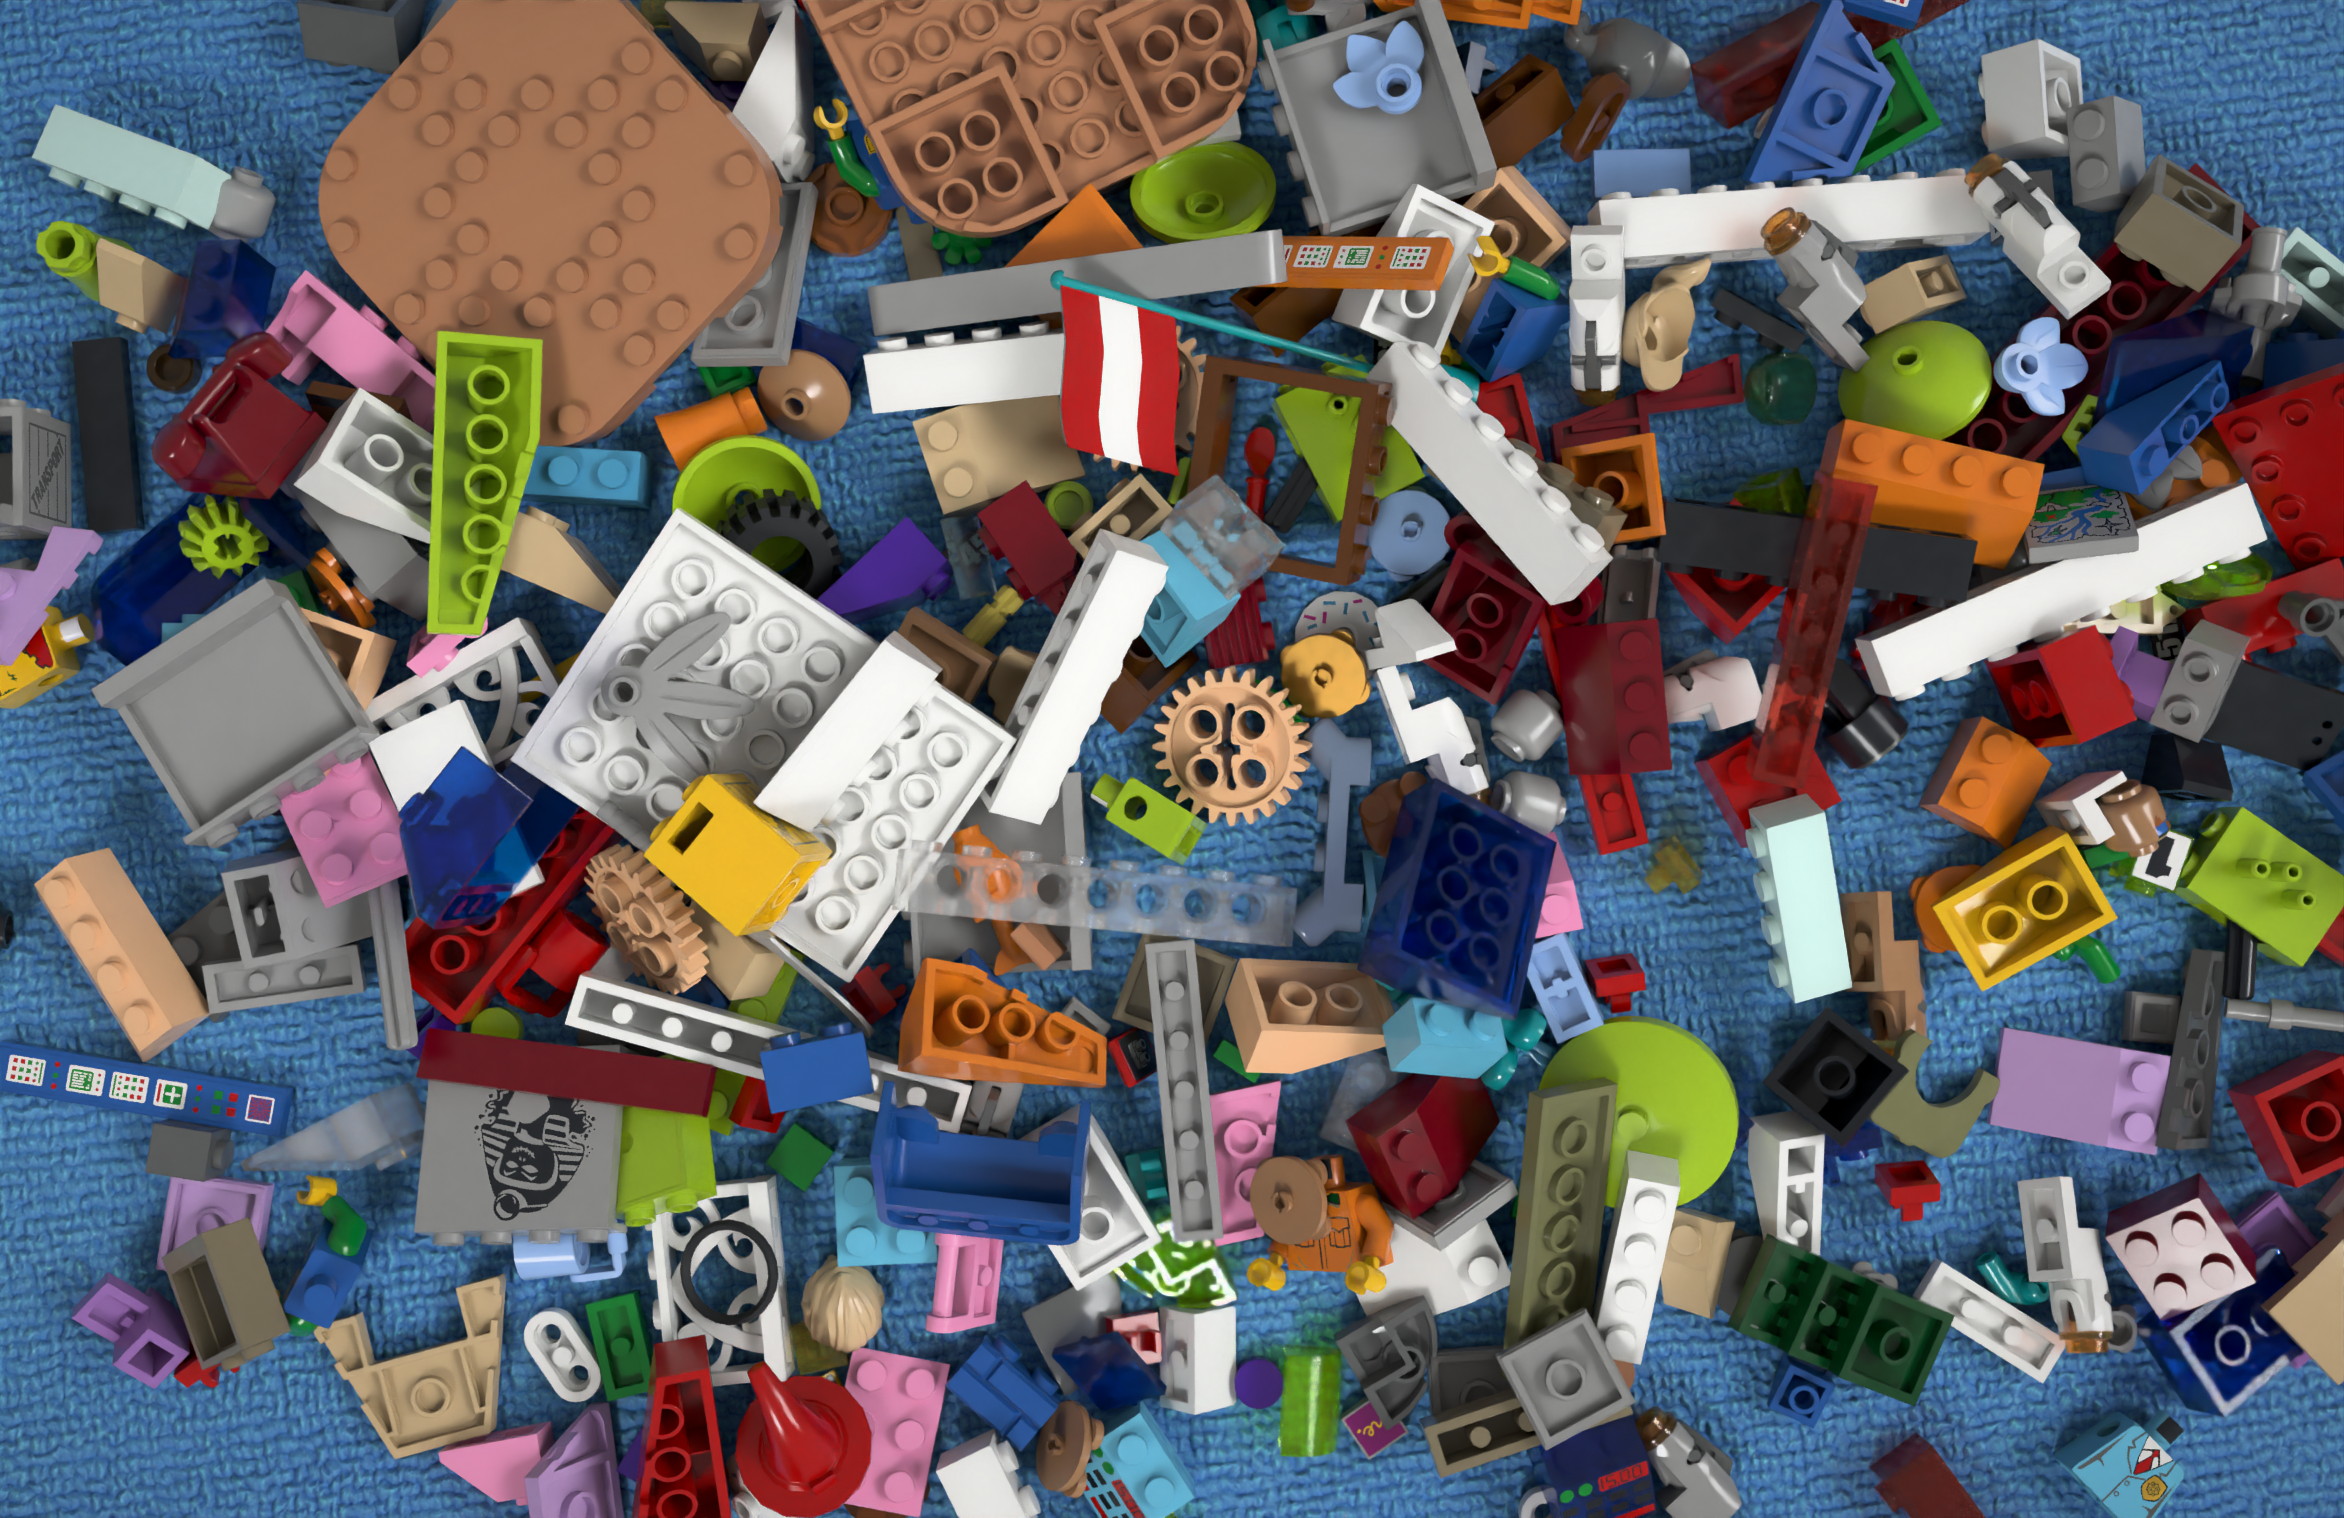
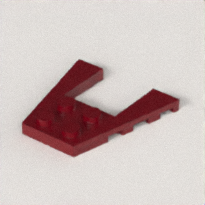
M1739 353L1682 374L1678 383L1671 389L1655 392L1646 388L1548 427L1552 463L1563 466L1561 449L1651 433L1649 415L1743 403L1744 394ZM1756 499L1739 501L1743 506L1757 508Z

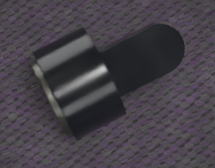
M1831 658L1820 664L1817 674L1805 680L1809 681L1815 698L1811 702L1819 717L1827 725L1821 737L1850 770H1861L1875 763L1890 752L1907 734L1909 722L1885 695L1876 694L1875 691L1872 692L1846 661L1840 658Z

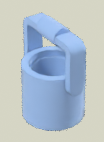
M615 1218V1222L624 1224V1220ZM626 1233L608 1234L607 1246L608 1252L612 1256L613 1265L588 1268L590 1243L577 1242V1234L560 1235V1243L558 1244L529 1243V1235L513 1236L514 1261L517 1272L523 1280L570 1275L571 1282L610 1279L620 1276L626 1266L625 1252L628 1250Z

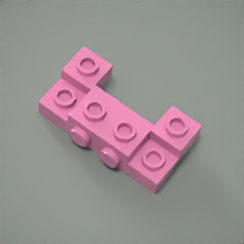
M305 270L290 288L282 309L265 331L272 334L293 356L291 364L282 371L281 375L288 381L300 386L317 364L323 360L357 389L360 387L369 392L405 398L413 422L434 436L436 374L421 362L424 357L403 335L396 341L384 330L389 323L367 305H364L360 311L357 310L318 277Z

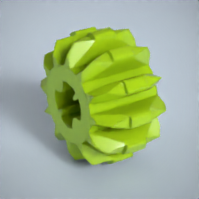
M207 494L205 498L206 507L203 509L189 505L187 513L190 519L179 521L178 530L181 537H183L180 547L184 555L192 557L193 566L199 572L211 568L212 574L220 579L226 569H232L236 575L241 577L243 572L242 565L245 563L259 567L260 557L258 552L267 551L269 546L267 536L264 535L267 533L268 526L264 517L256 515L257 511L254 504L249 500L238 504L235 496L228 495L222 503H216L215 499Z

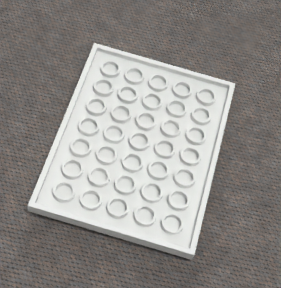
M676 508L512 756L511 761L597 818H599L596 815L597 811L609 799L619 809H622L652 833L654 828L664 818L670 815L673 817L685 803L681 797L691 783L670 771L656 757L642 737L633 716L617 715L605 705L601 695V685L604 677L610 670L622 665H632L640 668L646 657L674 631L698 618L717 612H726L731 618V623L722 637L698 661L670 677L669 681L699 682L724 687L751 698L755 703V709L747 715L716 720L693 719L665 712V715L688 736L701 754L711 774L743 773L763 791L880 646V643L682 508ZM622 682L618 687V693L622 699L629 701L633 697V688L630 684ZM944 686L939 689L924 709L920 708L917 704L912 706L903 718V720L910 724L909 728L892 748L882 743L873 754L871 759L878 763V766L860 788L851 782L839 797L847 804L827 827L819 821L813 828L811 833L833 851L830 854L832 858L826 866L818 869L789 905L786 916L782 920L776 921L772 928L768 929L848 983L856 975L1018 739V736Z

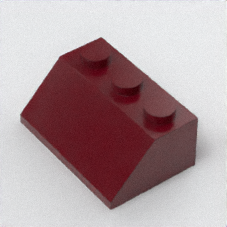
M1658 618L1555 628L1569 775L1630 774L1672 770Z

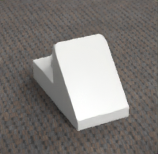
M1406 599L1375 610L1381 636L1372 638L1375 647L1360 651V654L1365 662L1366 670L1418 662L1457 649L1454 639L1416 600Z

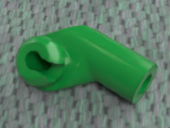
M2086 935L2051 954L2062 962L2068 961L2073 954L2084 959L2096 979L2102 984L2115 981L2121 974V969L2104 943L2090 935Z

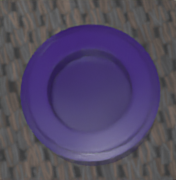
M1252 1356L1245 1359L1238 1366L1234 1378L1235 1391L1238 1398L1250 1408H1268L1279 1400L1283 1392L1282 1372L1272 1359L1265 1356Z

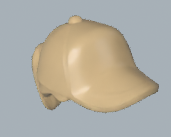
M1709 258L1689 264L1672 265L1663 269L1654 278L1650 291L1644 293L1626 311L1622 327V357L1628 364L1641 368L1644 383L1651 391L1660 392L1671 389L1681 378L1683 357L1689 351L1688 338L1695 321L1694 304L1689 289L1692 286L1701 284L1705 280L1711 267V260Z

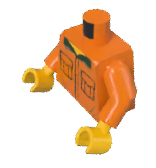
M1330 1154L1314 1157L1324 1163L1328 1172L1324 1188L1327 1195V1213L1332 1221L1330 1234L1320 1240L1310 1239L1295 1245L1279 1243L1273 1239L1267 1250V1253L1270 1255L1269 1259L1257 1258L1250 1263L1246 1274L1247 1279L1257 1287L1263 1285L1271 1291L1279 1290L1286 1281V1275L1281 1266L1283 1263H1288V1270L1346 1272L1345 1284L1347 1288L1360 1295L1365 1294L1367 1289L1374 1293L1380 1292L1385 1288L1387 1281L1385 1274L1378 1269L1394 1262L1390 1246L1394 1233V1223L1379 1201L1376 1187L1371 1182H1346L1343 1155Z

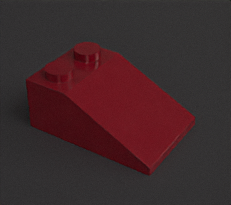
M1412 1073L1345 1120L1381 1200L1414 1220L1454 1190L1500 1123V1119L1482 1082L1481 1076L1477 1079Z

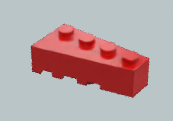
M705 1334L654 1344L631 1518H732Z

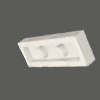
M1936 1258L1913 1294L1914 1297L1955 1315L1951 1323L1952 1327L2041 1383H2044L2069 1342Z

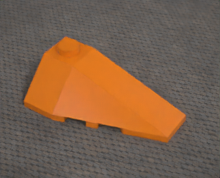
M929 957L923 960L901 1020L898 1071L945 1079L1103 1088L1106 1086V1037L1058 1011L1054 1013L1048 1012L1028 1001V995L1015 988L1008 990L987 979L988 973L975 966Z

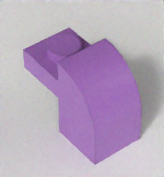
M2119 626L2112 640L2108 639L2114 655L2111 661L2119 679L2129 686L2133 694L2134 706L2132 709L2135 716L2150 722L2174 664L2139 651V633Z
M107 1272L73 1307V1320L114 1343L112 1365L153 1389L190 1353V1336L182 1315L174 1305L152 1287H149L145 1293H142Z

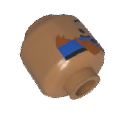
M2128 779L2101 795L2096 801L2115 835L2103 842L2108 849L2115 852H2127L2130 857L2148 855L2159 848L2158 842L2168 834L2171 828L2157 790L2152 786L2140 784L2139 780Z

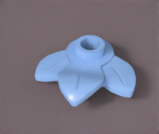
M1403 20L1393 29L1386 43L1363 35H1350L1346 46V59L1350 73L1345 74L1333 83V88L1339 98L1347 105L1358 109L1378 106L1381 110L1390 114H1402L1411 110L1418 103L1422 94V83L1417 72L1422 65L1425 53L1419 34L1413 26ZM1400 84L1406 87L1405 93L1399 97H1393L1388 93L1394 85Z
M2042 317L2032 320L2021 327L2016 343L2003 349L1996 359L1993 373L1996 382L2004 390L2021 393L2032 411L2043 416H2057L2065 411V400L2062 390L2070 388L2084 379L2088 371V363L2080 350L2070 344H2060L2059 321L2052 317Z

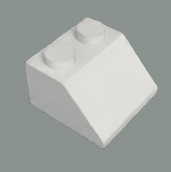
M2040 39L1982 55V73H1980L1978 78V87L1982 98L1985 100L1986 120L1982 123V137L1985 145L1988 147V151L2009 160L2069 156L2066 109L2083 104L2080 58Z

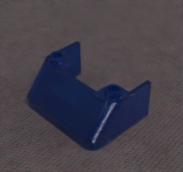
M194 492L110 564L93 583L90 594L95 642L125 666L130 665L161 645L162 623H182L183 614H203L257 567L245 563L242 565L243 572L241 577L236 575L232 569H226L220 579L212 574L211 568L199 572L193 566L192 557H187L181 550L180 542L183 537H181L178 530L179 521L190 519L187 513L189 505L203 509L206 507L205 498L207 494L212 496L216 503H222L227 495ZM235 496L238 504L241 505L243 516L266 535L269 541L268 550L258 552L260 557L259 565L262 563L268 569L277 566L284 568L295 561L304 569L311 563L303 534L272 498L268 500Z
M461 746L424 794L421 792L414 794L404 804L398 814V817L403 820L399 828V834L416 916L434 930L487 922L506 903L581 806L514 762H511L501 775L465 746Z

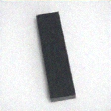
M111 337L72 342L88 528L89 530H94L98 535L145 530L128 340L122 337Z

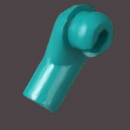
M1995 1251L1986 1252L1975 1261V1266L1993 1293L2009 1304L2036 1305L2039 1302L2046 1301L2050 1296L2048 1282H2029L2028 1273L2008 1271Z

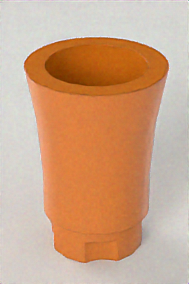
M749 387L734 392L732 396L728 391L710 400L684 409L654 416L661 435L680 472L698 451L717 440L736 435H758L768 429Z

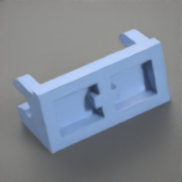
M1567 933L1557 934L1517 952L1557 1044L1604 1024L1603 1020L1605 1018Z

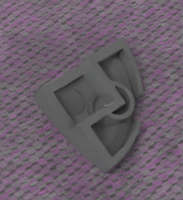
M1115 1269L1079 1291L1075 1289L1072 1283H1069L1066 1289L1022 1310V1315L1065 1396L1087 1383L1108 1358L1105 1317L1121 1314L1122 1307L1120 1285Z
M1424 1295L1382 1309L1333 1334L1337 1345L1386 1430H1389L1404 1419L1422 1398L1428 1387V1383L1423 1377L1428 1366L1430 1355L1432 1358L1437 1357L1438 1343L1435 1320Z

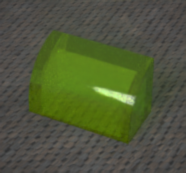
M1285 1344L1283 1363L1284 1387L1281 1395L1278 1440L1281 1456L1314 1457L1330 1454L1337 1449L1343 1353L1340 1348Z

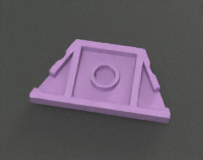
M609 1402L589 1404L524 1477L530 1518H624L619 1474L616 1471L618 1467Z

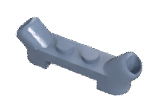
M1321 718L1299 738V740L1312 743V748L1303 752V754L1327 780L1326 794L1318 793L1316 822L1325 823L1324 842H1315L1313 871L1322 872L1321 885L1288 914L1287 923L1308 947H1318L1335 931L1359 933L1362 919L1364 884L1344 883L1350 786H1370L1372 744L1371 738L1347 737L1331 718Z

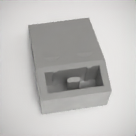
M298 848L230 860L221 872L244 970L296 960L373 936L368 891L326 909Z

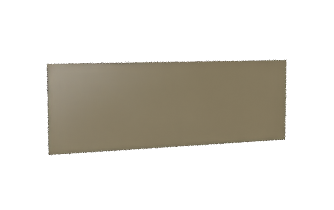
M905 206L895 208L910 281L943 276L939 253L934 250L931 241L934 235L933 225L928 222L913 224L909 219Z

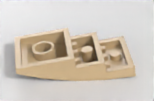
M2344 1209L2321 1228L2327 1236L2291 1266L2297 1275L2261 1305L2292 1340L2337 1385L2344 1381Z

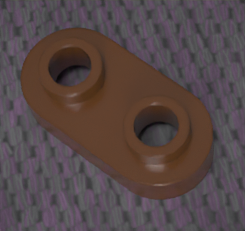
M1617 73L1599 74L1586 84L1581 93L1583 100L1575 115L1567 121L1561 131L1563 138L1560 148L1576 163L1588 159L1593 150H1598L1602 146L1630 96V85Z

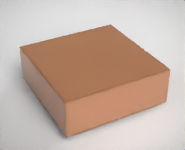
M1036 914L1021 923L1010 934L1017 945L1041 970H1046L1068 950Z

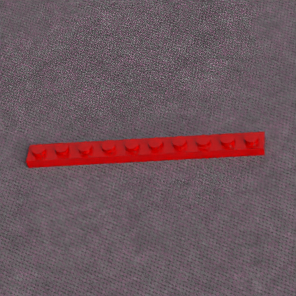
M1517 373L1502 377L1490 383H1480L1476 401L1479 409L1483 413L1493 416L1501 423L1505 429L1504 436L1506 439H1518L1531 445L1537 451L1535 457L1544 462L1521 374ZM1548 603L1536 626L1555 699L1561 705L1559 714L1564 723L1555 628L1575 625L1563 622ZM1588 620L1582 625H1588ZM1630 774L1576 775L1598 855H1606L1649 843Z

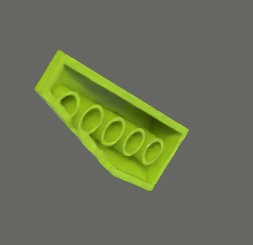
M437 331L427 634L481 636L540 439L543 339Z

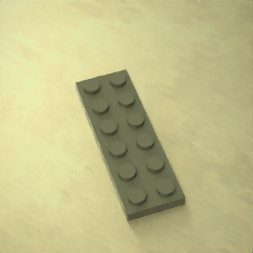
M1604 1077L1529 1092L1503 1350L1583 1307L1592 1319L1618 1085ZM1501 1368V1376L1507 1380Z

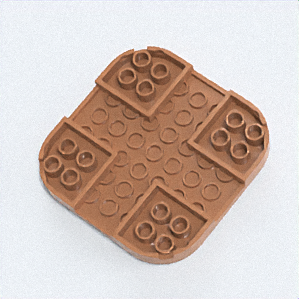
M457 0L341 132L327 155L320 177L319 215L326 241L333 255L346 273L409 342L416 347L435 370L437 331L543 339L539 446H581L597 441L617 429L657 388L654 381L715 318H724L759 281L770 266L782 235L783 227L779 226V197H783L778 174L765 149L725 104L715 100L653 32L655 28L629 0Z
M802 0L895 191L903 202L923 220L941 230L959 236L987 238L1012 233L1062 210L1090 183L1099 192L1201 143L1217 132L1241 105L1246 96L1253 70L1256 67V29L1246 0Z

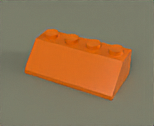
M1844 419L1828 430L1810 515L1967 534L1978 541L1973 564L2002 571L2005 570L2034 515L2045 464Z

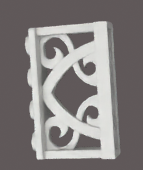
M517 617L460 649L456 657L441 671L437 672L432 668L422 678L416 674L375 697L365 712L378 733L382 735L384 734L382 728L387 725L395 729L421 717L420 709L425 704L431 703L436 709L450 704L451 699L448 691L456 686L465 695L476 700L486 702L500 700L498 716L485 747L496 772L499 773L507 768L509 773L522 769V767L512 762L511 758L532 728L528 720L529 714L536 709L542 710L537 704L530 702L521 703V694L538 691L546 694L551 699L563 680L557 673L551 658L540 640L541 636L533 622ZM524 648L542 681L521 683V671L516 652ZM483 671H489L492 676L489 685L501 683V689L487 692L481 691L477 686L478 675ZM514 730L523 736L522 739L509 745ZM367 744V746H368V748H369L371 754L373 755L372 750H371L369 744Z
M776 1174L716 1182L717 1195L697 1202L698 1207L706 1213L710 1223L721 1220V1217L711 1199L748 1195L749 1206L733 1212L722 1220L740 1221L754 1227L766 1238L776 1257L778 1283L774 1297L765 1311L759 1315L758 1320L742 1324V1327L715 1323L703 1317L692 1306L684 1292L680 1274L681 1262L677 1267L676 1249L684 1251L686 1244L694 1233L703 1227L702 1223L696 1218L687 1216L686 1219L691 1225V1230L689 1234L681 1235L673 1226L674 1213L665 1212L656 1215V1221L645 1225L646 1231H652L654 1250H650L648 1254V1272L651 1280H657L658 1299H655L653 1302V1323L656 1330H662L663 1342L705 1334L707 1349L709 1350L715 1338L723 1341L718 1360L710 1366L713 1387L751 1383L747 1371L757 1363L727 1366L732 1355L733 1346L743 1350L764 1353L765 1362L779 1380L787 1381L795 1370ZM732 1230L717 1231L704 1238L695 1249L691 1261V1279L700 1263L717 1244L722 1256L730 1265L740 1271L756 1274L757 1284L741 1292L730 1305L727 1314L734 1315L739 1313L742 1305L746 1303L756 1305L762 1298L767 1286V1263L758 1245L748 1236ZM733 1233V1240L736 1246H738L740 1239H749L753 1245L752 1253L746 1257L737 1255L731 1247L727 1236ZM682 1311L692 1320L685 1326H683Z

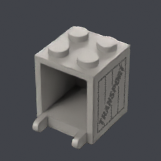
M0 399V436L12 435V453H0V541L48 540L52 526L72 528L71 424L51 417V411L27 408L26 401Z

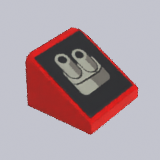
M1133 1027L1109 1039L1107 1047L1125 1086L1130 1088L1157 1072L1156 1054L1145 1030Z

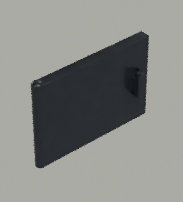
M2242 658L2214 723L2203 738L2308 771L2321 763L2344 726V692ZM2319 737L2318 740L2312 741L2314 738Z

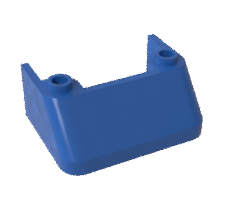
M884 1081L870 1152L879 1220L888 1226L904 1230L1057 1246L1070 1245L1077 1242L1080 1237L1090 1142L1091 1102L1081 1101L1078 1125L1070 1121H1056L1051 1126H1047L1040 1131L1038 1142L940 1132L937 1119L926 1108L917 1105H906L898 1108L895 1082Z

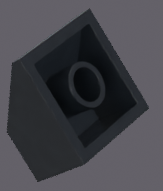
M1826 1006L1762 1083L1800 1116L1844 1148L1909 1070Z

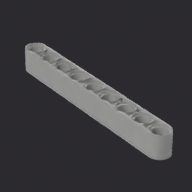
M1282 229L876 285L866 288L874 336L1061 312L1059 290H1055L1050 284V277L1057 270H1063L1066 277L1146 300L1287 282L1288 277Z

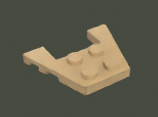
M504 1273L465 1283L456 1288L467 1337L375 1361L363 1312L334 1319L329 1329L318 1326L314 1331V1335L319 1343H325L337 1361L334 1366L342 1379L349 1380L364 1403L361 1405L362 1410L394 1459L489 1434L496 1429L506 1288Z

